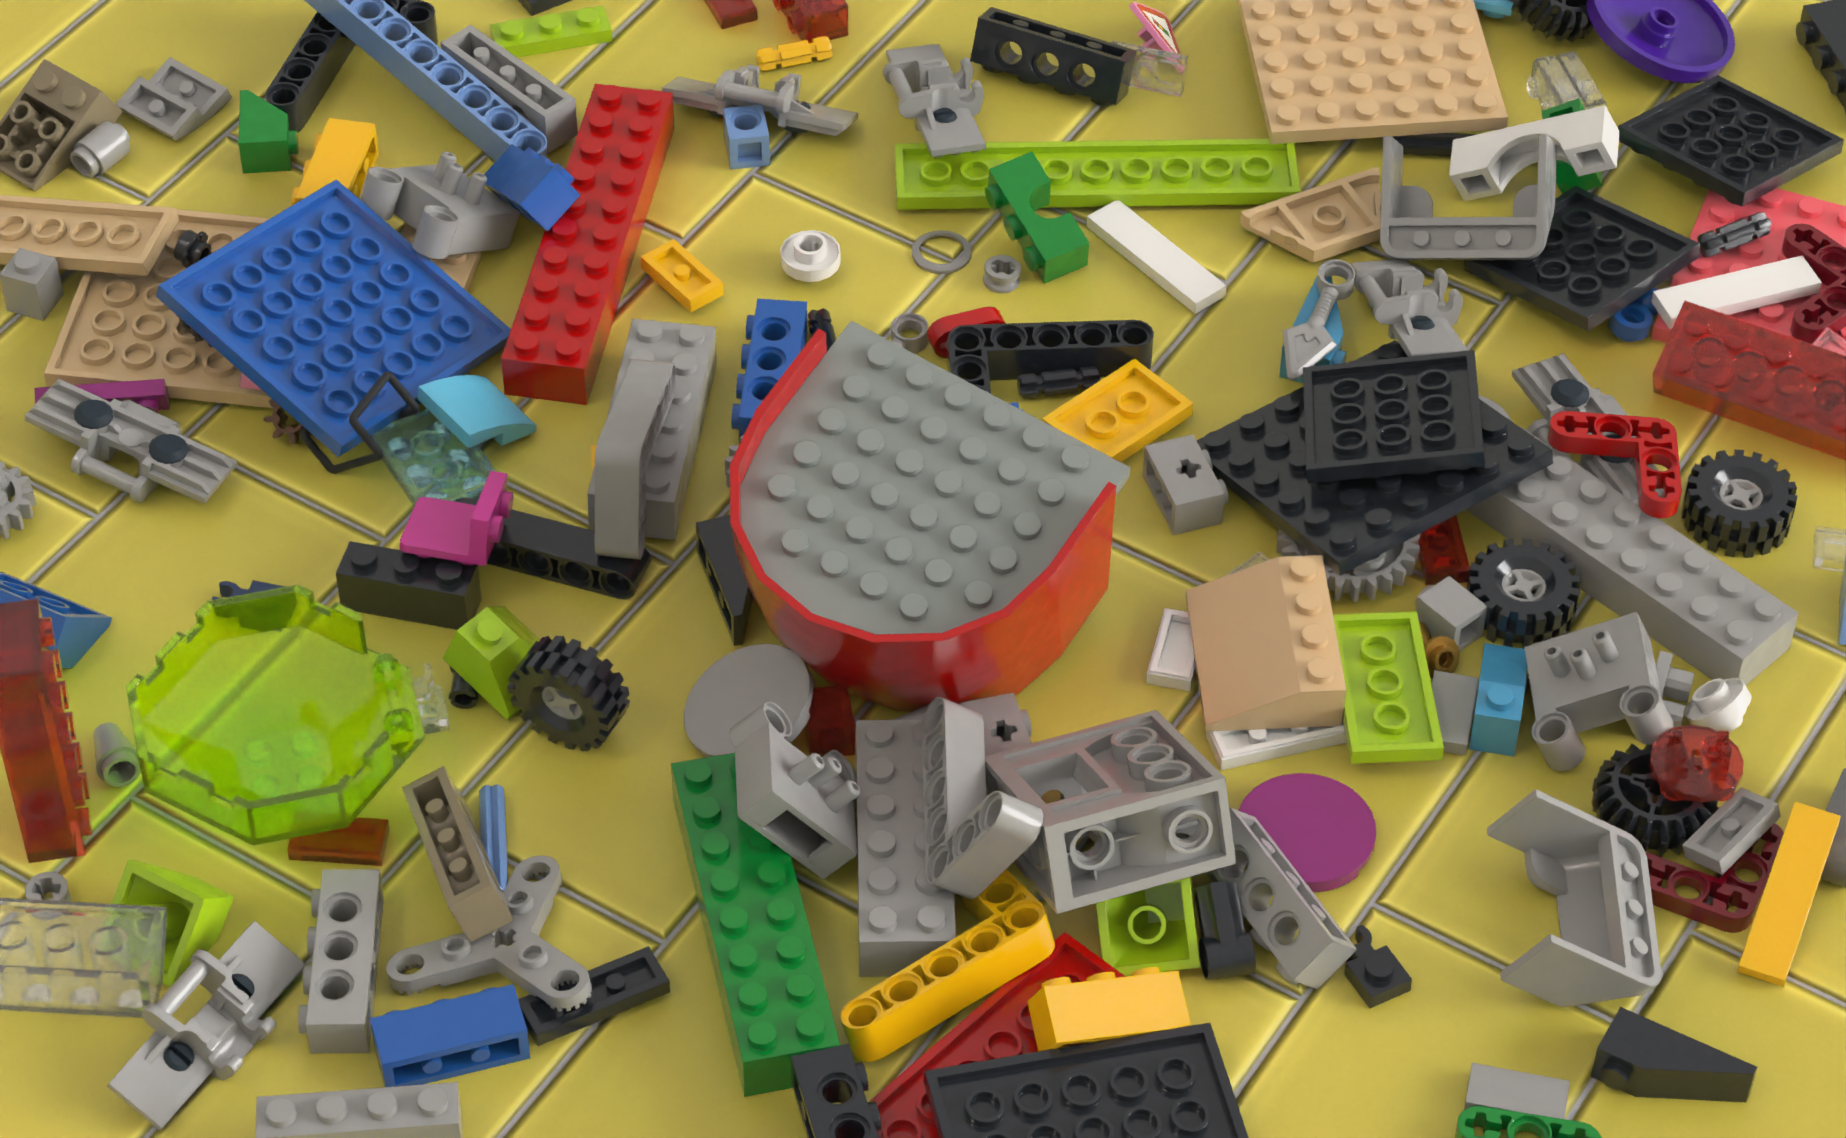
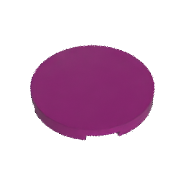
M1293 773L1274 777L1255 787L1240 805L1239 811L1256 817L1312 892L1333 890L1351 882L1358 877V872L1367 864L1374 852L1376 824L1369 806L1353 789L1332 778L1308 773Z

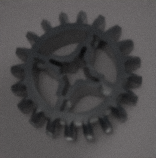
M1508 0L1513 3L1511 10L1520 13L1522 16L1520 22H1528L1532 25V32L1538 29L1543 32L1546 39L1553 35L1558 42H1562L1564 39L1574 42L1577 38L1583 39L1594 29L1587 12V0Z
M1631 743L1626 753L1616 750L1611 759L1604 760L1603 765L1600 767L1592 788V792H1594L1592 797L1593 812L1597 813L1596 818L1634 836L1640 842L1645 852L1648 849L1656 850L1658 855L1662 857L1667 849H1670L1677 855H1680L1683 850L1682 844L1719 809L1717 806L1719 797L1718 787L1713 785L1712 772L1703 771L1701 760L1689 761L1686 750L1676 754L1671 752L1669 744L1663 749H1655L1652 744H1647L1641 750ZM1654 795L1658 796L1656 803L1652 802Z

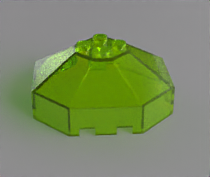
M300 585L206 601L195 613L197 623L186 634L178 631L155 655L157 665L145 677L137 674L126 685L145 793L253 846L348 827L425 739L409 667L400 664L391 654H379L367 648L362 614L337 602L331 608L320 604L314 600L313 591Z

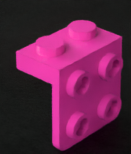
M490 471L477 505L430 497L419 498L400 538V550L423 558L435 557L457 561L464 565L476 564L486 566L495 542L499 543L501 540L504 519H509L512 511L514 494L507 491L508 474Z

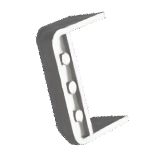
M1539 134L1537 185H1528L1516 194L1513 201V217H1433L1434 206L1430 194L1419 186H1402L1403 146L1392 136H1383L1380 242L1383 250L1392 258L1404 261L1531 260L1536 258L1546 246L1555 210L1557 145L1547 134Z
M1537 789L1487 828L1488 836L1524 852L1527 876L1533 885L1556 895L1561 938L1552 934L1544 938L1501 971V981L1560 1007L1641 996L1660 983L1662 973L1647 855L1640 842L1634 836Z

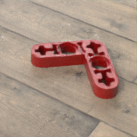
M1561 411L1551 417L1547 440L1554 449L1573 454L1635 458L1638 504L1640 509L1645 514L1659 519L1669 518L1677 512L1682 488L1677 432L1670 422L1655 417ZM1612 432L1620 435L1622 438H1608L1601 433ZM1647 465H1662L1668 470L1657 471L1649 468ZM1655 489H1662V498L1658 497Z

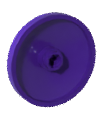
M1587 0L1588 16L1602 40L1624 60L1656 77L1680 83L1705 82L1719 75L1733 56L1735 50L1733 30L1724 13L1712 0Z

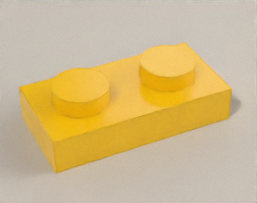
M674 239L641 256V269L690 313L724 295L723 282Z

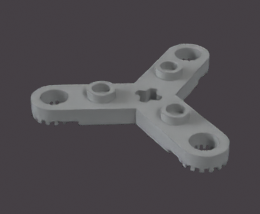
M533 856L523 860L515 867L503 891L514 921L473 942L469 941L465 933H460L406 948L394 954L386 966L393 989L396 992L399 991L400 994L408 992V995H413V991H417L419 994L422 992L421 989L425 988L427 990L431 986L438 984L444 987L499 972L532 996H538L544 1000L552 1009L557 1008L558 1011H562L563 1008H566V1011H571L573 1006L578 1009L580 1003L585 1005L587 1002L586 998L590 999L592 992L588 971L582 965L539 937L540 931L552 909L553 899L559 892V887L562 888L563 880L557 861L548 856ZM539 873H541L542 876H545L546 873L547 877L540 881H529V878H534L533 874H535L536 877H538ZM411 965H414L415 968H418L419 965L421 968L413 974L404 975L402 971H407V966L409 969H412ZM570 980H572V984H576L577 982V985L569 990H555L559 989L558 984L563 986L564 981H566L567 984H570Z

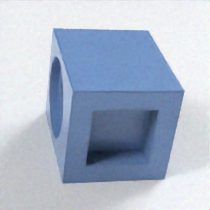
M763 105L723 108L724 140L730 170L770 166L769 133Z

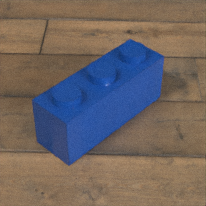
M511 144L484 174L487 177L485 186L494 195L518 210L520 215L546 231H549L580 196L570 185L575 179L558 163L553 164L544 155L539 156L530 147L523 151Z
M514 984L499 988H486L478 993L453 999H440L432 1004L403 1011L394 1010L382 1016L370 1018L374 1048L385 1087L423 1085L530 1059L527 1027Z

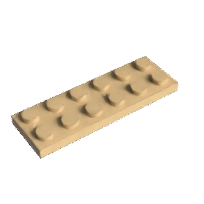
M0 195V264L7 265L17 250L22 248L55 257L59 269L148 276L178 224L179 217L176 209L171 207Z

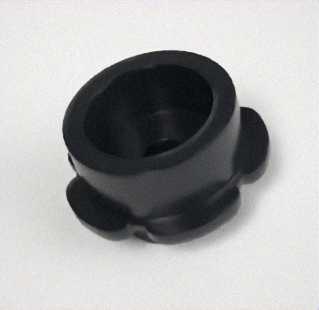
M192 230L185 231L176 243L174 258L182 262V266L188 268L190 264H195L202 260L204 256L210 255L212 248L207 243L208 235L203 231L199 233Z

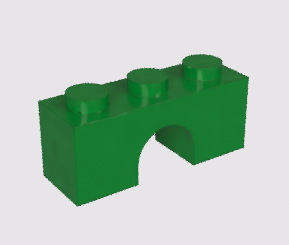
M1031 151L990 168L985 196L990 207L993 210L998 209L1004 218L1003 223L1009 238L1012 241L1017 240L1022 247L1023 258L1029 270L1032 272L1036 270L1045 284L1087 266L1089 241L1070 212L1057 218H1044L1034 212L1049 205L1051 181Z

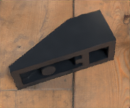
M730 515L696 522L698 557L734 646L741 645L744 641L754 596L744 578L736 556Z
M1620 1007L1597 1048L1591 1077L1603 1082L1611 1089L1621 1090L1635 1097L1746 1103L1750 1096L1758 1067Z

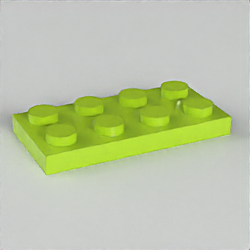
M1417 611L1333 614L1346 685L1343 724L1350 763L1442 760L1444 745Z

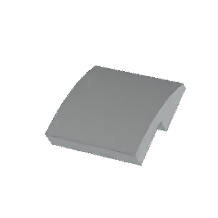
M169 57L149 81L139 76L115 104L125 114L173 140H178L195 131L212 118L232 96L225 86Z

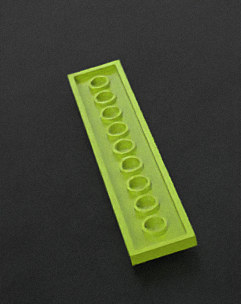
M1269 138L985 142L986 149L980 150L978 153H972L971 151L962 152L956 156L947 154L941 158L931 157L925 143L895 144L897 210L991 208L985 196V188L988 187L989 169L1031 151L1051 181L1049 205L1042 208L1104 207L1113 201H1121L1126 206L1258 205L1301 192L1294 143L1271 144Z

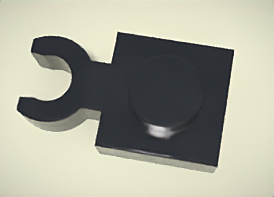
M1363 925L1357 926L1355 939L1358 944L1354 945L1357 950L1345 961L1344 975L1369 1009L1411 990L1412 978L1388 946L1385 945L1374 950L1371 946L1372 935L1370 931Z

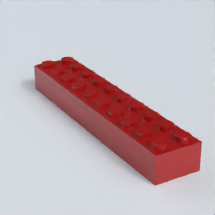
M594 84L565 169L575 179L570 185L580 196L549 231H544L501 357L504 395L587 405L674 132L673 93L652 89L646 90Z

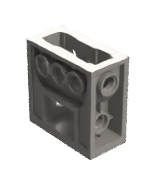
M1157 710L985 756L988 795L993 791H1001L1042 809L1043 823L1037 839L1013 863L1056 914L1236 864L1225 777ZM1050 790L1060 792L1059 801L1046 804L1041 799V796ZM1090 837L1095 843L1088 851H1076L1075 846L1078 839Z

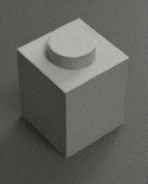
M19 248L0 272V281L7 311L44 321L64 295L55 257Z
M1450 576L1434 586H1427L1418 595L1415 605L1419 623H1425L1431 638L1439 635L1447 636L1456 642L1460 652L1483 636L1487 606Z

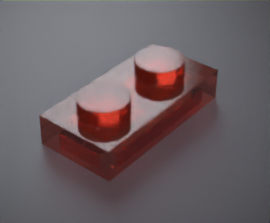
M1457 515L1420 533L1418 557L1425 585H1436L1448 576L1458 583H1468L1470 566Z

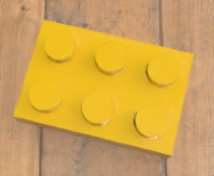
M1134 358L1043 417L1042 421L1113 459L1123 462L1144 448L1145 445L1150 444L1193 415L1194 403Z

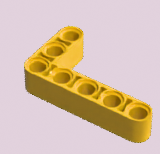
M1007 869L976 898L968 899L962 896L966 909L980 922L979 924L852 999L843 1007L840 1012V1020L855 1058L864 1062H873L886 1057L1042 962L1052 954L1055 949V941L1044 906Z

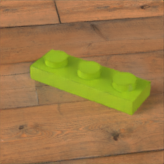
M604 6L585 7L579 10L555 14L550 13L543 16L490 24L491 39L517 58L612 42V29Z

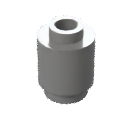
M103 121L74 145V151L70 153L72 164L87 178H93L96 174L103 175L130 152L129 134L120 124Z

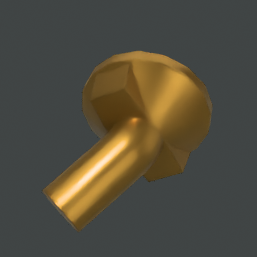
M1420 622L1430 678L1433 679L1434 670L1453 673L1458 666L1460 658L1459 647L1456 642L1447 636L1439 635L1431 638L1425 623Z

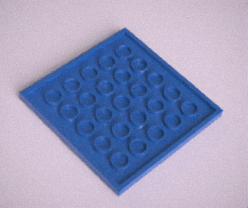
M337 179L158 285L156 297L338 457L363 442L362 438L350 425L349 416L384 372L393 373L419 405L421 403L418 400L419 386L442 378L466 374L504 349L511 331L507 325L429 258L414 250L408 240ZM387 382L358 418V421L372 436L398 419L399 413L409 406L393 386Z

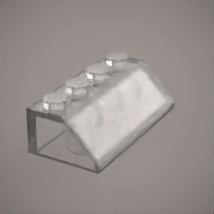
M0 898V1010L143 1018L142 1011L146 1006L158 1002L163 984L167 922L166 907Z

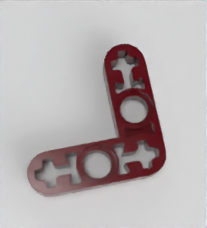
M1803 223L1789 226L1785 232L1782 246L1783 255L1787 259L1803 255L1820 281L1828 287L1795 309L1790 332L1801 343L1809 345L1819 344L1846 326V309H1837L1828 304L1829 302L1836 301L1846 305V248L1811 225ZM1824 262H1837L1841 264L1843 268H1830L1826 266Z
M1774 823L1759 838L1767 841L1761 856L1753 853L1755 844L1759 841L1758 839L1722 875L1721 879L1654 854L1646 853L1653 905L1724 932L1737 933L1747 929L1760 904L1784 834L1783 830ZM1739 869L1751 870L1759 876V880L1755 882L1743 881L1735 875V871ZM1663 879L1668 880L1666 889L1660 887L1662 886ZM1690 886L1696 889L1700 896L1694 899H1686L1679 896L1675 892V888ZM1708 896L1714 897L1711 905L1706 904ZM1730 905L1737 907L1735 913L1727 911Z

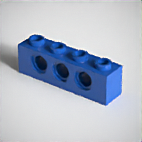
M757 298L755 315L747 316L746 340L751 341L750 344H743L741 369H745L746 372L745 374H738L736 398L741 399V404H733L731 418L732 429L739 430V444L740 437L745 434L758 406L806 345L808 314L807 302Z

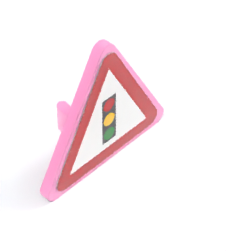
M1135 1L1129 5L1131 10L1144 25V28L1137 34L1146 42L1142 45V48L1150 56H1155L1163 50L1180 72L1185 70V63L1166 14Z

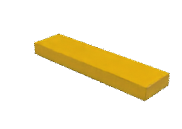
M1794 802L1737 972L1784 987L1840 822V815Z

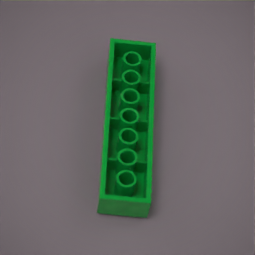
M735 753L671 763L673 801L744 1097L792 1088L791 1056L840 1046L791 855L738 817Z

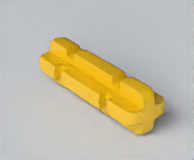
M826 36L812 38V43H808V40L777 45L776 50H773L772 47H766L756 51V62L760 67V71L763 72L776 70V65L786 68L811 63L812 58H816V61H822L832 57V45Z

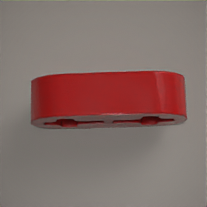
M991 306L982 307L937 319L928 328L927 338L935 354L942 358H948V336L952 329L962 325L1006 324L997 308Z

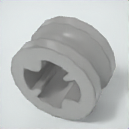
M997 255L986 261L983 281L987 289L995 293H1009L1019 286L1021 264L1018 260L1006 255Z
M44 872L32 877L26 884L25 894L29 910L33 916L43 920H51L62 916L70 908L71 897L68 884L62 875L56 872ZM53 892V898L42 900L45 898L44 893Z

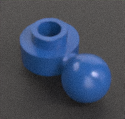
M1654 287L1609 318V329L1619 339L1633 342L1643 340L1648 336L1653 317L1658 314V311L1651 302L1653 291L1658 290Z

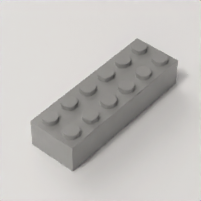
M632 319L609 412L631 359L676 364L674 397L646 469L645 537L676 540L717 365L716 327ZM594 466L587 493L589 530L595 531Z
M856 720V783L860 788V795L857 797L859 977H891L956 937L954 893L929 884L925 876L922 720Z

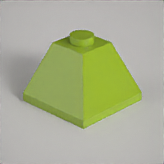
M505 606L486 607L456 631L442 659L508 720L521 709L513 707L510 701L513 695L507 691V686L510 683L508 679L533 644L540 640Z
M128 860L95 948L171 987L192 964L190 961L191 956L197 950L201 949L208 952L217 942L234 896L197 877L136 860Z
M1191 876L1096 903L1102 959L1124 976H1129L1132 972L1147 967H1158L1160 972L1201 967Z

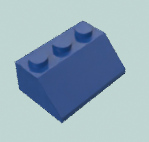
M0 572V655L16 658V655L28 659V667L43 673L52 674L54 668H73L110 626L112 620L110 616L7 573Z

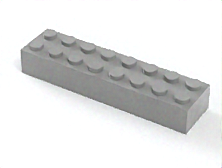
M1521 427L1523 430L1552 449L1553 464L1466 509L1507 539H1513L1516 545H1522L1523 538L1532 539L1531 546L1539 548L1541 542L1551 545L1550 553L1554 554L1558 550L1566 555L1565 563L1572 561L1576 566L1575 575H1580L1581 590L1620 617L1637 612L1649 637L1712 680L1718 678L1723 680L1738 678L1746 686L1790 648L1799 614L1796 610L1660 519L1645 514L1639 505L1523 427Z

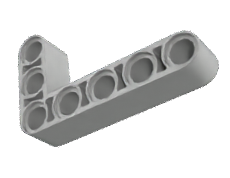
M631 359L599 436L595 454L594 546L595 555L639 560L642 558L646 531V469L674 397L676 385L675 363Z
M936 697L927 707L922 720L925 876L929 884L968 899H974L1037 839L1043 823V812L1040 807L1001 791H993L986 796L984 721L982 714L945 698Z

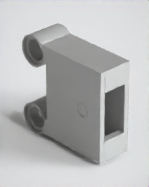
M446 151L441 153L438 164L388 169L370 167L359 199L383 220H389L395 214L415 228L416 233L412 243L413 249L424 256L435 259H444L448 255L508 248L520 215L518 210L485 189L487 177L484 174L475 172L469 178L463 174V167L455 163L456 156Z
M1637 612L1524 647L1536 717L1531 734L1548 766L1553 770L1568 771L1582 762L1585 756V747L1578 733L1615 721L1626 719L1636 740L1643 744H1656L1670 735L1673 729V720L1662 700L1651 639Z
M766 701L730 728V738L735 747L738 817L822 879H825L857 856L854 799L860 795V788L856 783L855 771L847 758L836 750L829 751L823 757L816 753H812L809 756L805 755L785 740L792 735L791 722L785 712L777 704Z

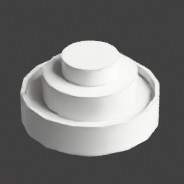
M816 230L797 232L785 239L780 248L781 267L787 275L796 280L814 282L827 279L837 272L841 264L840 245L834 237L825 232Z
M1713 679L1700 686L1694 692L1684 714L1695 731L1726 734L1741 725L1743 722L1742 717L1746 713L1752 696L1741 679Z

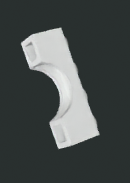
M1603 105L1455 139L1452 143L1449 177L1464 202L1501 194L1514 175L1523 168L1538 162L1539 134H1547L1557 145L1556 160H1561L1571 165L1577 176L1617 168L1619 130L1606 106Z

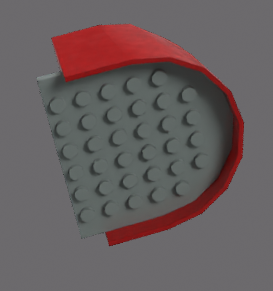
M850 321L828 351L826 332L818 328L756 409L730 463V525L736 556L744 578L771 632L780 643L796 653L809 668L837 690L896 711L912 712L929 705L936 697H942L960 704L1003 694H1020L1062 656L1108 589L1115 497L1129 479L1130 467L865 327Z

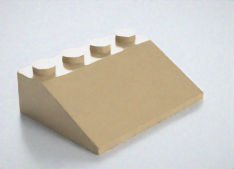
M1322 555L1276 557L1186 590V603L1205 732L1342 726L1346 685Z

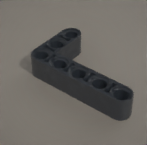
M383 0L437 45L435 9L430 3L421 0ZM318 12L309 23L265 94L267 102L288 114L290 130H297V133L305 127L356 45Z
M1141 320L962 325L952 329L949 333L947 370L991 394L990 381L1018 380V376L1022 374L1034 373L1036 376H1040V372L1072 368L1077 372L1080 367L1095 366L1099 370L1100 377H1107L1134 358L1150 369L1154 331L1148 323Z

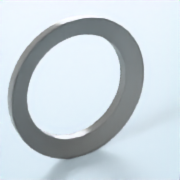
M943 230L932 231L920 236L914 242L912 258L917 266L927 272L934 274L954 273L969 263L971 259V246L963 236L957 233ZM945 236L957 240L963 246L964 252L954 262L938 264L926 260L921 255L919 249L926 240L932 237Z

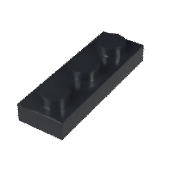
M645 947L589 970L588 974L592 985L590 999L586 998L587 1002L585 1005L580 1003L578 1009L573 1006L571 1011H566V1008L558 1011L557 1008H550V1005H547L538 996L534 997L531 994L518 999L526 1027L536 1045H543L669 993L670 981L650 947ZM570 980V984H567V982L564 981V985L561 986L560 984H558L559 989L555 990H569L577 985V982L576 984H572V980Z

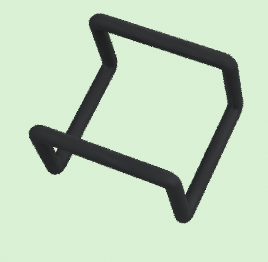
M384 372L349 416L350 425L372 450V454L333 465L309 436L310 432L305 427L302 429L300 435L302 441L328 472L337 474L379 461L383 458V450L360 424L358 418L387 382L393 386L409 406L399 413L396 420L415 415L419 412L418 403L393 373Z

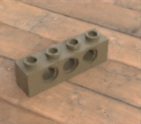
M442 766L402 787L448 908L469 941L473 942L514 921L468 806L445 767Z

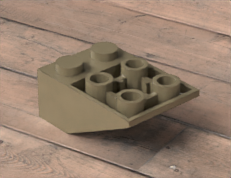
M44 59L0 121V171L30 189L37 191L72 165L70 153L74 151V145L103 121L115 123L123 111L101 90Z

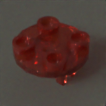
M1686 725L1674 727L1658 737L1651 749L1649 766L1654 779L1661 785V793L1670 800H1689L1695 802L1727 801L1733 797L1736 787L1742 779L1744 760L1739 748L1729 739V731H1716L1709 727Z

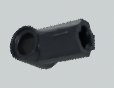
M1218 881L1196 887L1194 894L1202 938L1199 940V955L1204 978L1206 980L1255 974L1254 945L1250 933L1245 932L1236 882Z

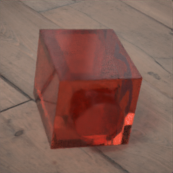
M840 685L814 688L811 705L808 710L811 716L804 727L809 755L816 753L823 757L831 750H836L843 756L855 755V723L848 688Z

